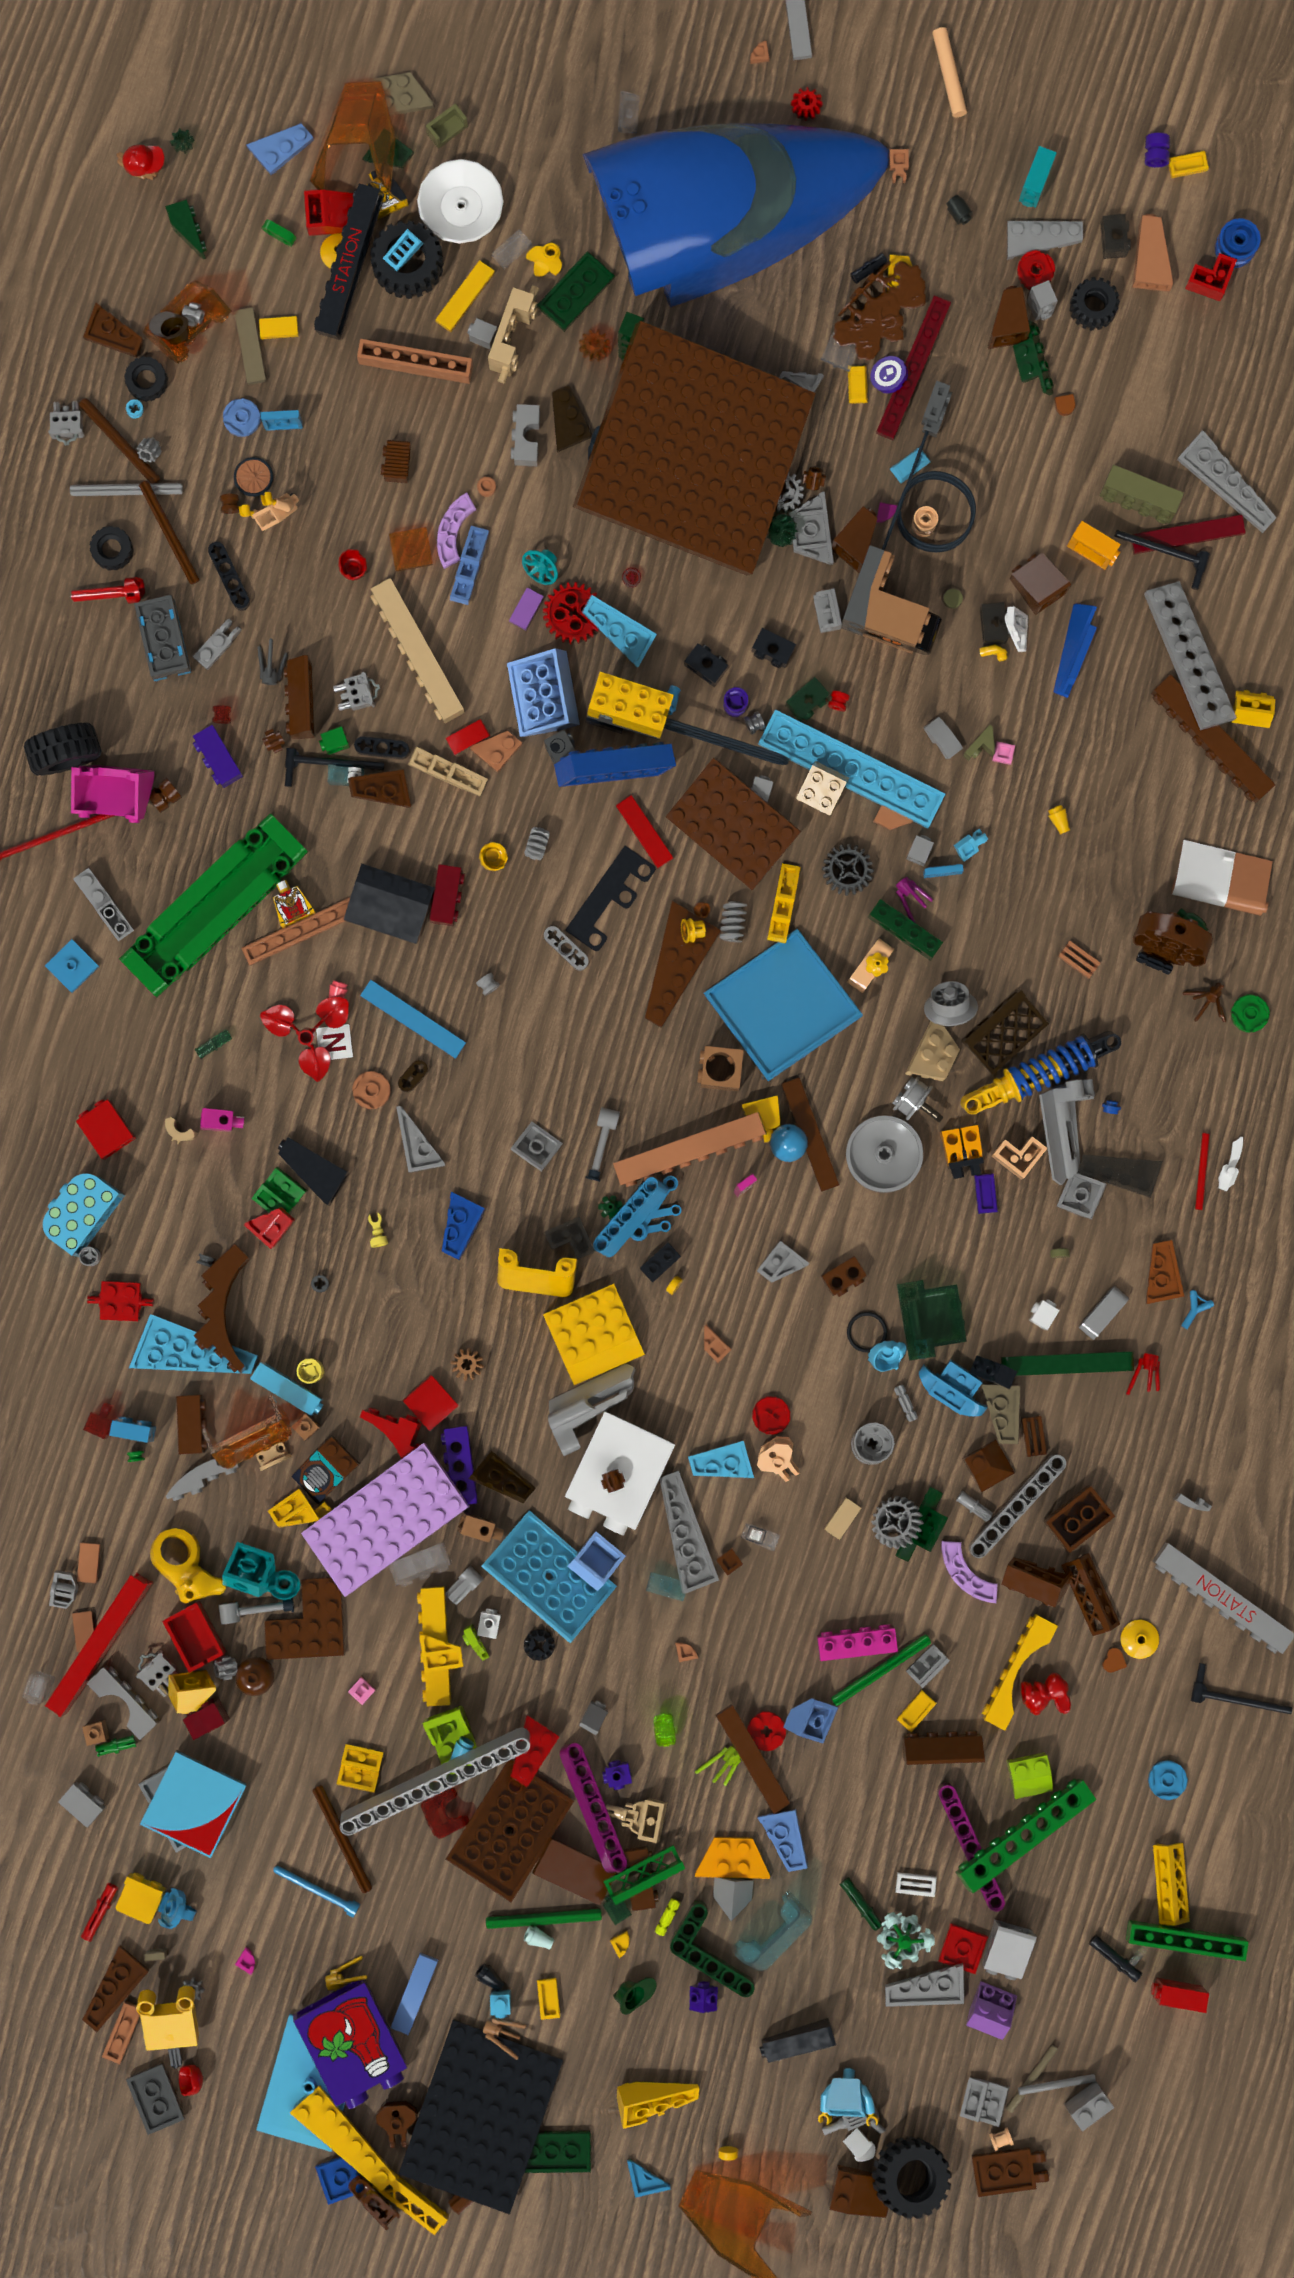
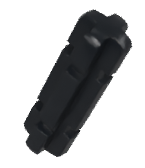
M1142 951L1136 957L1137 962L1146 963V966L1158 971L1162 970L1167 975L1172 972V964L1164 963L1163 960L1151 955L1147 956Z

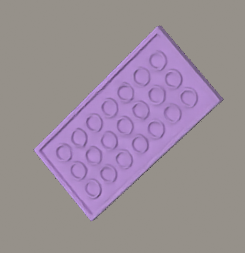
M423 1443L301 1534L339 1590L346 1597L470 1506L427 1444Z

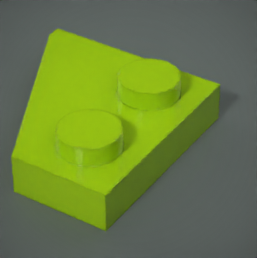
M473 1624L465 1627L462 1637L467 1646L471 1645L482 1661L489 1658L490 1656L480 1637L477 1636Z

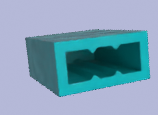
M1041 146L1038 147L1019 198V202H1022L1024 206L1037 207L1057 152Z

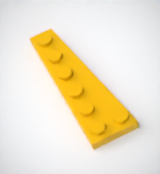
M321 2085L290 2112L293 2117L380 2191L384 2190L397 2177L342 2110L335 2106L333 2100Z

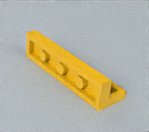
M1183 1843L1153 1845L1159 1924L1176 1926L1190 1922ZM1174 1849H1177L1176 1859L1174 1858ZM1177 1869H1178V1873H1179L1178 1878H1176V1873H1175ZM1178 1889H1180V1897H1179V1898L1177 1897V1891H1178ZM1181 1908L1182 1918L1179 1919V1910Z
M395 2173L397 2177L389 2184L392 2186V2189L380 2191L374 2185L372 2186L433 2235L448 2221L449 2214L397 2173ZM396 2192H400L408 2201L400 2202L397 2200ZM411 2204L418 2206L423 2210V2213L415 2214L412 2211ZM427 2216L432 2217L438 2222L435 2228L428 2224Z

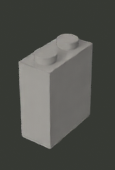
M1097 2082L1091 2083L1065 2103L1067 2110L1082 2132L1114 2108Z

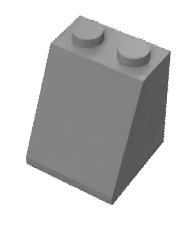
M994 1919L982 1962L983 1968L989 1974H1005V1978L1010 1980L1022 1979L1036 1942V1935L1031 1929Z

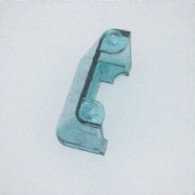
M789 1890L782 1896L784 1904L781 1907V1916L785 1922L761 1946L755 1939L751 1942H743L739 1939L733 1945L735 1956L742 1963L757 1971L768 1969L812 1923L811 1913Z

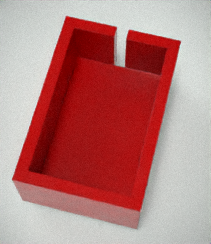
M200 1601L162 1621L189 1673L227 1653Z

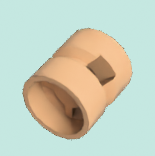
M923 506L915 512L912 529L917 536L928 537L935 531L938 523L936 510L929 506Z

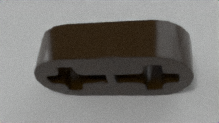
M421 1060L413 1062L400 1077L398 1086L403 1092L413 1091L427 1075L428 1066ZM424 1065L422 1068L424 1072H419L414 1076L413 1074L416 1072L415 1066ZM412 1076L413 1079L410 1082L412 1086L410 1088L405 1087L404 1089L402 1081L404 1079L407 1081Z

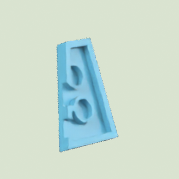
M744 1441L688 1456L693 1476L754 1478Z

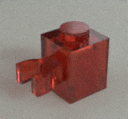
M103 1403L99 1414L91 1412L83 1430L102 1439H108L112 1419L108 1418L113 1405Z

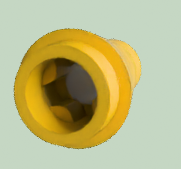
M1059 805L1048 810V817L1059 831V834L1070 830L1066 808Z

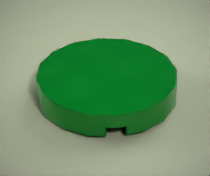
M1245 995L1233 1004L1231 1019L1239 1030L1246 1033H1254L1261 1030L1268 1023L1270 1010L1267 1003L1261 997Z

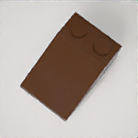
M837 2164L828 2203L830 2210L851 2215L886 2218L888 2207L876 2195L877 2191L873 2187L875 2179L872 2178V2172Z

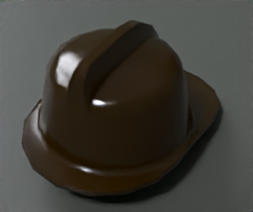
M165 311L156 314L151 319L149 329L152 334L165 339L173 345L189 341V321L186 317Z

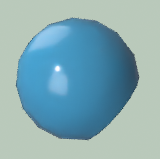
M781 1125L771 1135V1151L781 1161H796L807 1150V1136L796 1125Z

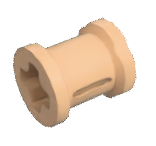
M1008 2128L996 2134H989L995 2151L1008 2144L1014 2145Z

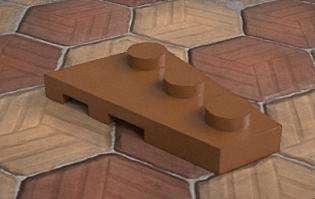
M1169 1240L1152 1244L1146 1304L1184 1297L1173 1241Z

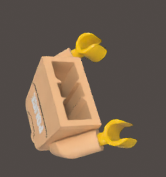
M265 492V495H260L263 508L250 511V505L239 506V514L241 517L252 516L261 530L264 531L278 524L297 510L296 504L299 500L294 493L290 495L285 493L273 499L271 492Z

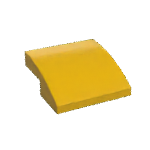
M345 1744L337 1785L375 1793L383 1752Z

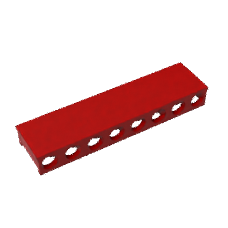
M137 1572L134 1576L130 1575L45 1704V1707L56 1713L59 1717L69 1712L86 1686V1683L90 1680L153 1584V1581L146 1579Z

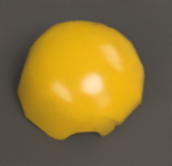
M490 842L485 844L480 850L479 859L481 865L486 870L498 871L505 867L508 854L505 847L500 843Z

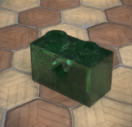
M814 677L789 698L785 706L800 722L803 719L807 721L815 714L813 711L818 706L821 709L829 702L830 693ZM806 698H807L808 700H809L810 698H812V704H811L810 702H808V703L806 704V703H805Z

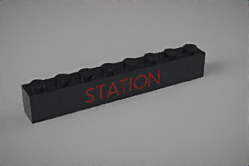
M359 183L358 188L354 190L353 205L348 210V221L342 229V241L337 246V257L331 265V277L326 282V293L320 302L321 310L319 316L314 321V330L320 335L341 340L385 195L378 188Z

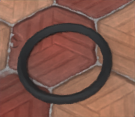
M862 1312L855 1315L849 1322L847 1337L855 1349L869 1353L872 1348L859 1347L851 1337L853 1323L862 1316H872L879 1320L884 1331L880 1343L886 1341L888 1331L884 1320L879 1315L872 1312Z

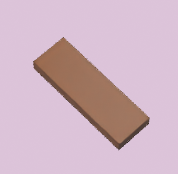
M124 2001L102 2055L103 2058L121 2064L140 2017L136 2010V2004Z

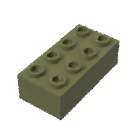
M1113 465L1099 496L1103 497V500L1106 502L1121 504L1120 506L1124 509L1136 510L1138 514L1144 517L1151 516L1156 518L1155 520L1159 523L1170 524L1177 512L1184 492Z

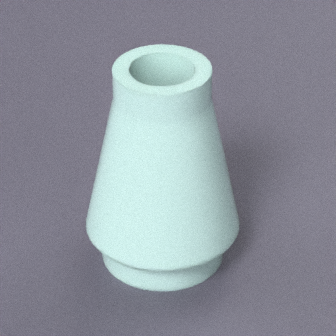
M529 1926L524 1935V1941L527 1942V1945L550 1950L554 1942V1938L548 1936L536 1926Z

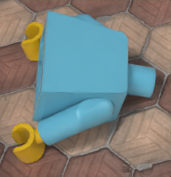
M843 2069V2078H833L831 2084L821 2094L820 2111L822 2114L818 2117L819 2123L823 2122V2116L827 2118L828 2125L832 2121V2116L866 2117V2114H868L866 2124L869 2127L871 2125L870 2118L875 2119L876 2126L879 2123V2117L874 2114L873 2098L867 2086L863 2085L860 2079H854V2069Z

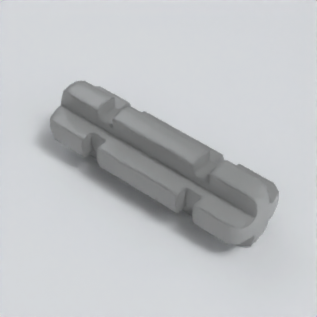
M904 1385L895 1387L894 1391L899 1396L898 1400L903 1411L906 1412L907 1420L909 1422L916 1420L918 1416L916 1411H913L914 1407L908 1394L905 1393Z

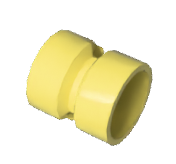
M314 1358L304 1359L298 1364L297 1376L302 1382L307 1384L316 1383L322 1379L324 1366L319 1360Z

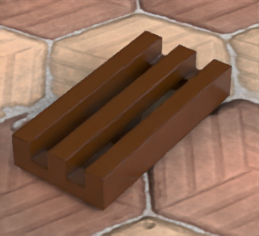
M1042 1417L1021 1418L1027 1457L1047 1455ZM1036 1420L1038 1423L1041 1451H1038L1034 1421ZM1029 1421L1031 1425L1034 1452H1031L1030 1450L1029 1435L1027 1428V1422Z

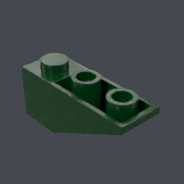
M184 200L165 206L174 232L203 260L206 259L204 252H207L204 240L200 241L199 238L202 232L199 223L194 222L193 217H196L193 205L189 206L188 201Z

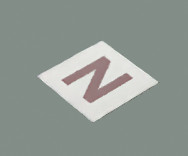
M349 1024L339 1028L322 1027L316 1029L318 1047H325L330 1054L331 1060L353 1057Z

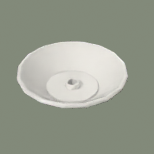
M458 159L444 162L429 172L421 183L417 203L420 218L426 227L433 231V234L444 241L461 244L477 241L491 232L501 217L504 200L501 185L490 170L478 162ZM463 204L464 208H458V205Z

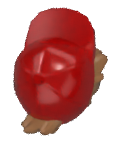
M137 144L129 147L124 153H117L118 164L124 167L127 173L140 179L147 178L153 180L156 178L158 172L162 170L165 161L163 150L159 146Z

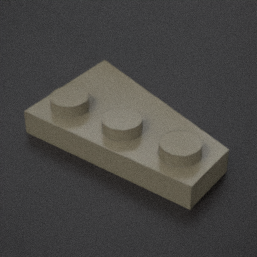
M982 1385L998 1442L1001 1444H1019L1020 1386H1011L1008 1389L1000 1385Z

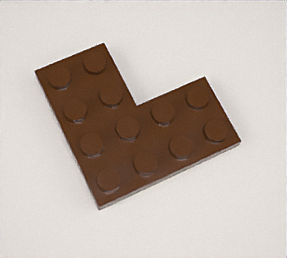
M332 1578L302 1579L303 1618L264 1621L266 1660L345 1655L342 1592Z

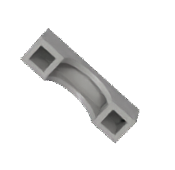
M106 1665L86 1684L99 1697L115 1695L127 1703L130 1711L127 1727L141 1740L160 1722L157 1719L159 1716L153 1709L149 1710L144 1705L145 1701L138 1694L135 1696L131 1691L132 1687L125 1680L122 1682L119 1679L118 1672L112 1666L108 1667Z

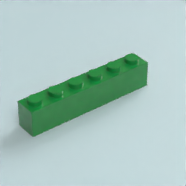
M1128 1920L1126 1941L1129 1944L1246 1961L1249 1942L1244 1937Z

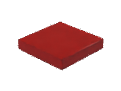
M950 1923L938 1961L950 1966L963 1963L964 1971L976 1974L988 1936Z

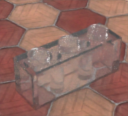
M444 1542L400 1558L390 1564L389 1568L396 1586L401 1584L402 1587L412 1584V1580L419 1577L420 1580L430 1577V1573L437 1570L438 1573L448 1570V1565H451L452 1562Z

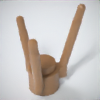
M495 2017L493 2019L488 2018L483 2029V2033L486 2034L485 2038L493 2041L506 2053L518 2060L519 2057L496 2039L495 2036L499 2037L500 2033L520 2040V2036L502 2029V2025L526 2028V2025L500 2020Z

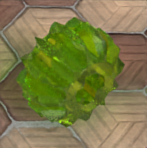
M671 1713L655 1715L653 1725L657 1745L659 1747L675 1745L676 1729L673 1715Z

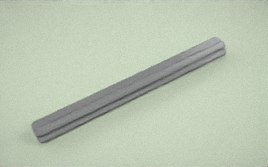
M181 483L150 484L155 495L183 493V485ZM139 484L70 486L71 496L143 495Z

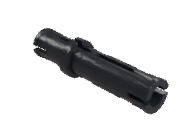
M1097 1934L1093 1936L1089 1945L1117 1967L1119 1972H1123L1136 1983L1142 1976V1972L1136 1969L1129 1962V1959L1122 1957L1105 1943Z

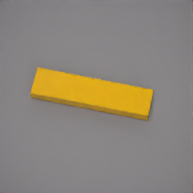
M479 260L435 319L436 323L452 332L493 277L495 271Z

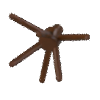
M1217 982L1208 991L1183 992V995H1196L1193 997V1000L1203 997L1207 998L1206 1003L1194 1021L1197 1022L1210 1002H1216L1218 1016L1222 1018L1223 1022H1226L1219 999L1222 995L1221 990L1224 988L1223 984Z

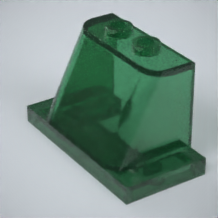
M923 1280L897 1284L909 1361L936 1357L934 1347L967 1342L964 1328L965 1321L961 1310L962 1303L959 1298L957 1284L931 1289L924 1288Z

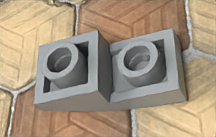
M936 717L923 727L932 743L937 744L945 759H950L963 749L958 739L940 717Z

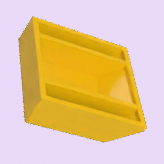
M614 1284L543 1314L574 1385L645 1355Z

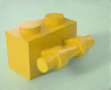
M1249 690L1236 691L1233 710L1237 718L1232 723L1270 728L1275 713L1274 696L1262 692L1260 694L1250 693Z

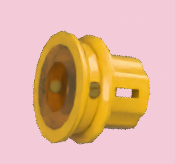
M682 919L681 933L685 943L689 941L695 942V938L705 937L706 930L703 920Z

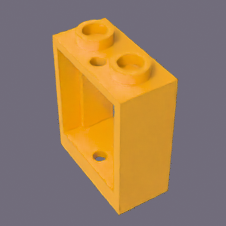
M1081 521L1067 547L1106 570L1108 565L1112 567L1119 556L1120 551L1118 548L1121 544Z

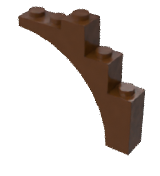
M236 1244L201 1275L204 1279L202 1284L209 1291L211 1289L213 1291L197 1305L200 1309L198 1313L205 1320L208 1318L210 1320L193 1336L197 1339L194 1343L201 1350L206 1348L209 1352L215 1347L213 1351L221 1359L225 1357L229 1361L227 1365L234 1373L237 1370L242 1373L246 1367L237 1357L226 1329V1306L232 1284L239 1272L249 1262V1258Z

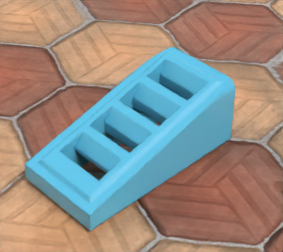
M407 229L383 259L398 271L424 243ZM408 238L414 242L413 246L406 241ZM403 244L409 248L408 252L402 247ZM398 249L404 254L403 258L396 252ZM392 255L399 260L398 264L391 258Z

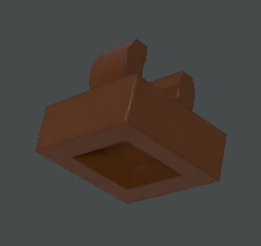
M732 1548L716 1559L727 1576L743 1565Z

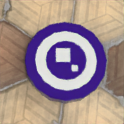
M884 357L873 366L870 380L878 391L885 394L893 393L903 386L904 381L907 380L908 369L899 357Z

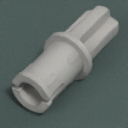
M964 1491L956 1499V1501L969 1509L970 1513L973 1512L985 1522H988L993 1515L990 1510L979 1503V1500L976 1501Z

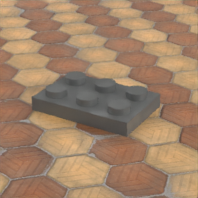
M164 2063L126 2079L148 2135L185 2119Z

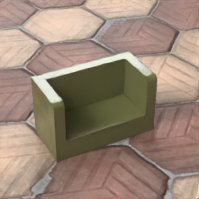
M455 103L426 125L427 135L439 149L468 127L467 118Z

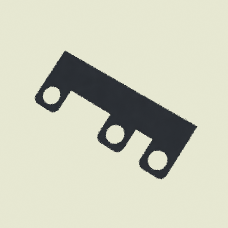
M624 846L565 931L592 950L599 951L606 942L607 936L595 928L594 924L611 900L625 909L630 908L637 898V893L623 883L630 873L641 881L648 882L656 871L655 866L627 846ZM644 864L650 868V874L646 877L640 876L638 873V868ZM623 891L630 892L632 896L631 901L628 903L621 902L619 899L620 893ZM592 934H599L602 940L599 945L593 946L589 942Z

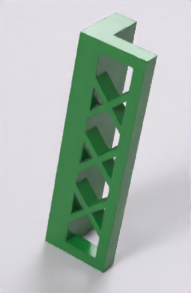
M671 1845L603 1880L613 1903L617 1905L686 1868L680 1860L674 1845ZM672 1851L676 1861L670 1864L663 1863L664 1855ZM651 1861L658 1863L657 1869L653 1873L645 1871L647 1863ZM632 1871L640 1872L639 1879L636 1882L627 1880L629 1873ZM614 1880L622 1881L621 1889L613 1893L609 1883Z

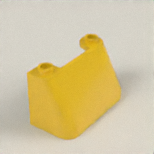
M500 1248L497 1282L499 1286L508 1290L568 1297L574 1289L578 1260L573 1258L560 1259L557 1262L555 1272L519 1267L518 1257L514 1251Z

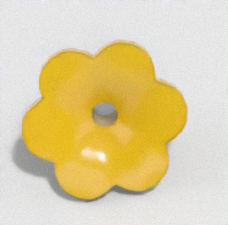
M878 952L874 953L873 956L867 957L866 971L879 977L882 973L888 971L887 957L882 956Z

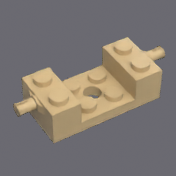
M531 286L529 293L513 287L488 356L490 370L500 373L498 379L500 383L505 384L507 376L511 377L513 371H517L519 365L518 355L516 354V347L510 346V334L515 332L517 321L530 325L531 320H535L538 312L535 298L539 290L536 286Z

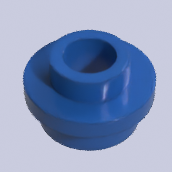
M1107 1100L1106 1103H1102L1103 1112L1118 1114V1111L1121 1110V1106L1116 1101Z

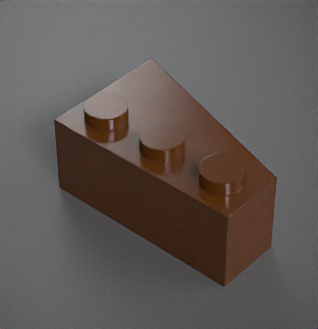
M1013 1557L1007 1565L1001 1585L1006 1586L1009 1590L1018 1591L1028 1598L1039 1600L1046 1606L1056 1607L1067 1592L1073 1572L1067 1571L1064 1574L1056 1572L1054 1567L1049 1566L1048 1569L1037 1567V1563Z

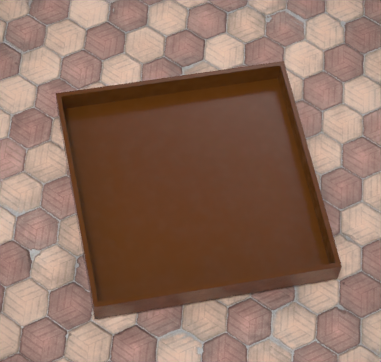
M640 321L634 327L573 508L743 575H752L816 393Z

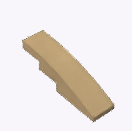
M415 747L408 762V765L477 796L481 795L488 780L467 768L418 747Z

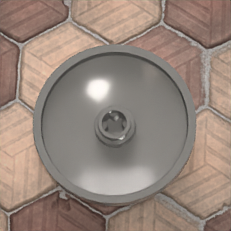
M876 1116L861 1123L851 1134L846 1148L847 1166L854 1179L871 1191L880 1193L898 1191L910 1184L917 1176L923 1161L922 1143L916 1131L907 1122L893 1116Z

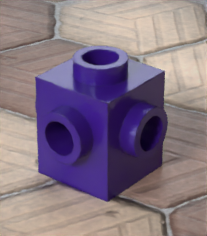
M620 1760L608 1762L609 1765L605 1766V1772H602L604 1784L608 1783L609 1788L613 1787L614 1790L623 1789L626 1784L632 1783L628 1761L620 1763ZM619 1773L620 1776L615 1777L613 1774Z
M700 1981L698 1985L690 1986L689 2010L700 2013L717 2011L718 1987L710 1985V1982Z

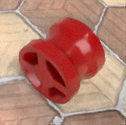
M832 691V699L829 701L828 707L845 712L847 708L846 702L849 701L850 696L840 691Z

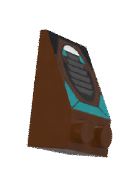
M332 1436L291 1477L319 1504L360 1463Z

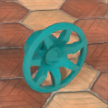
M529 550L524 553L522 565L529 577L542 585H551L556 582L558 578V570L555 565L557 558L551 551ZM530 555L531 560L526 559V557ZM526 564L528 566H534V568L531 571H529ZM537 571L539 572V579L533 575ZM546 574V577L551 581H544V575Z

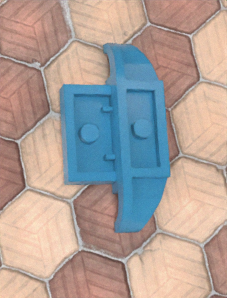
M951 1359L941 1374L933 1373L925 1364L919 1370L921 1382L928 1391V1394L959 1415L982 1416L988 1406L977 1402L973 1397L983 1383V1380L969 1373V1371Z

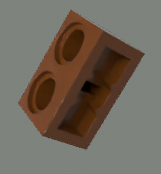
M853 1256L822 1275L821 1278L832 1296L837 1294L840 1297L848 1292L847 1288L852 1284L856 1287L863 1283V1278L867 1275L856 1257ZM850 1267L858 1270L856 1278L848 1276V1269ZM834 1277L841 1279L842 1285L840 1288L832 1286L831 1281Z

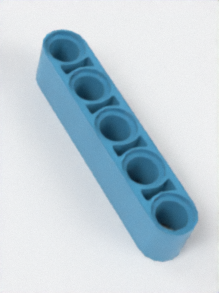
M654 1177L646 1179L596 1237L593 1248L606 1257L614 1256L666 1196L667 1186Z

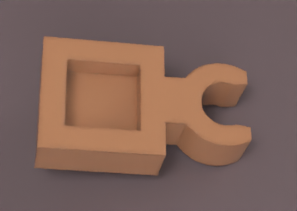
M890 149L889 170H895L892 175V182L895 183L896 177L901 176L903 178L902 182L905 183L907 175L903 170L909 169V149Z

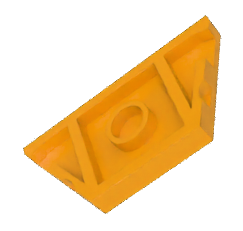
M713 1837L707 1852L704 1854L695 1872V1877L770 1879V1874L753 1838Z

